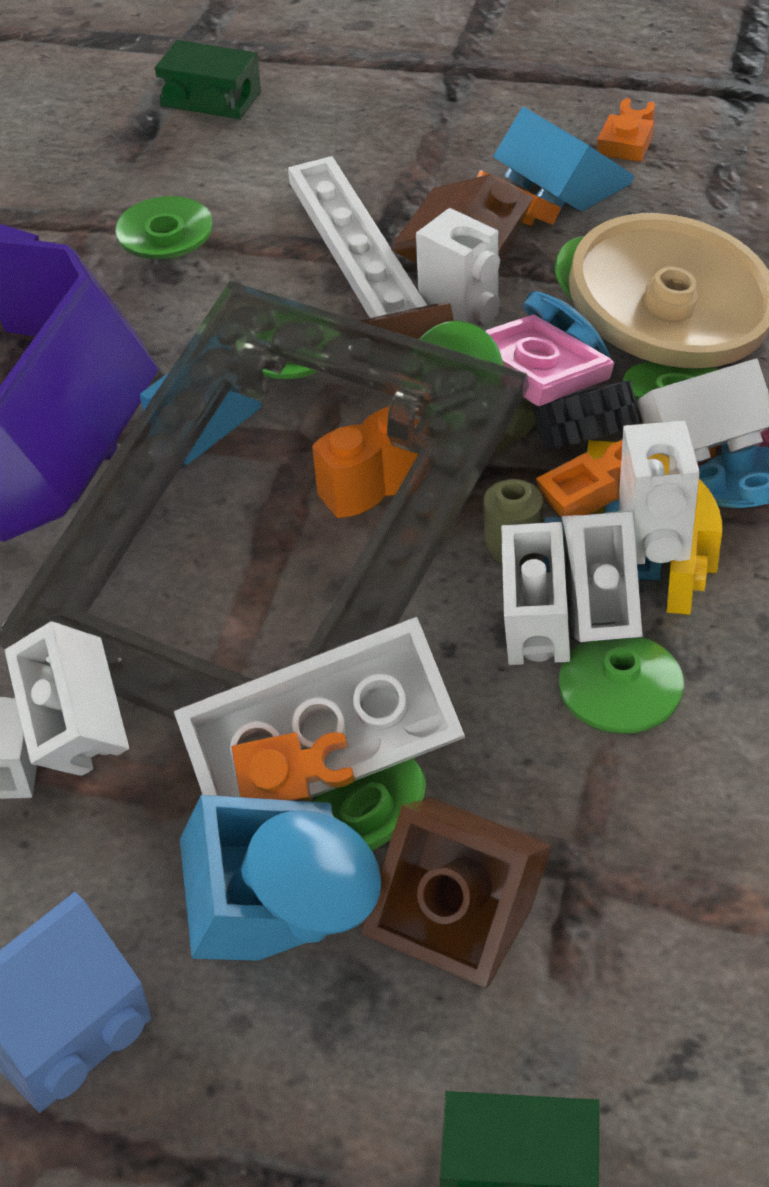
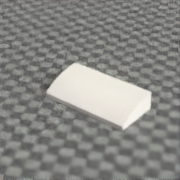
M417 617L174 711L203 795L240 797L231 746L297 732L300 737L302 750L310 749L319 737L327 733H344L349 747L330 752L326 757L325 766L330 770L351 767L356 781L465 738ZM321 781L309 783L311 798L336 789L335 787L323 784Z

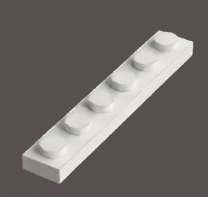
M333 156L288 167L290 185L368 316L372 318L426 306L427 304L394 252L391 251L387 241Z

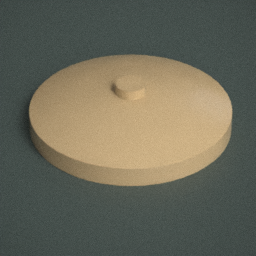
M660 213L631 214L608 220L596 226L583 237L577 246L569 274V290L573 303L578 312L593 325L602 338L631 355L653 363L679 368L718 367L736 362L750 355L760 347L769 333L768 268L749 247L714 226L677 215Z

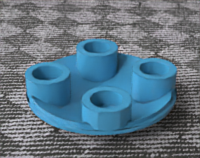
M533 291L526 296L523 309L529 316L534 314L610 358L609 352L597 330L572 306L542 292Z
M727 443L721 446V455L698 466L699 479L710 490L718 506L745 508L769 503V447H756L753 445L730 452Z
M288 811L278 814L263 823L253 835L241 867L244 882L253 889L265 908L279 920L288 924L290 931L295 937L308 943L319 942L327 934L345 932L358 926L371 914L380 896V870L376 858L367 843L347 824L332 816L315 811Z

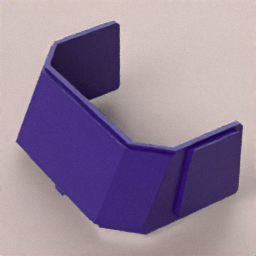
M0 236V321L2 327L9 333L36 336L0 385V541L5 542L65 516L72 504L78 502L105 459L110 460L118 448L116 441L141 404L140 393L147 389L159 369L138 334L75 250H71L69 245L56 244L54 242Z

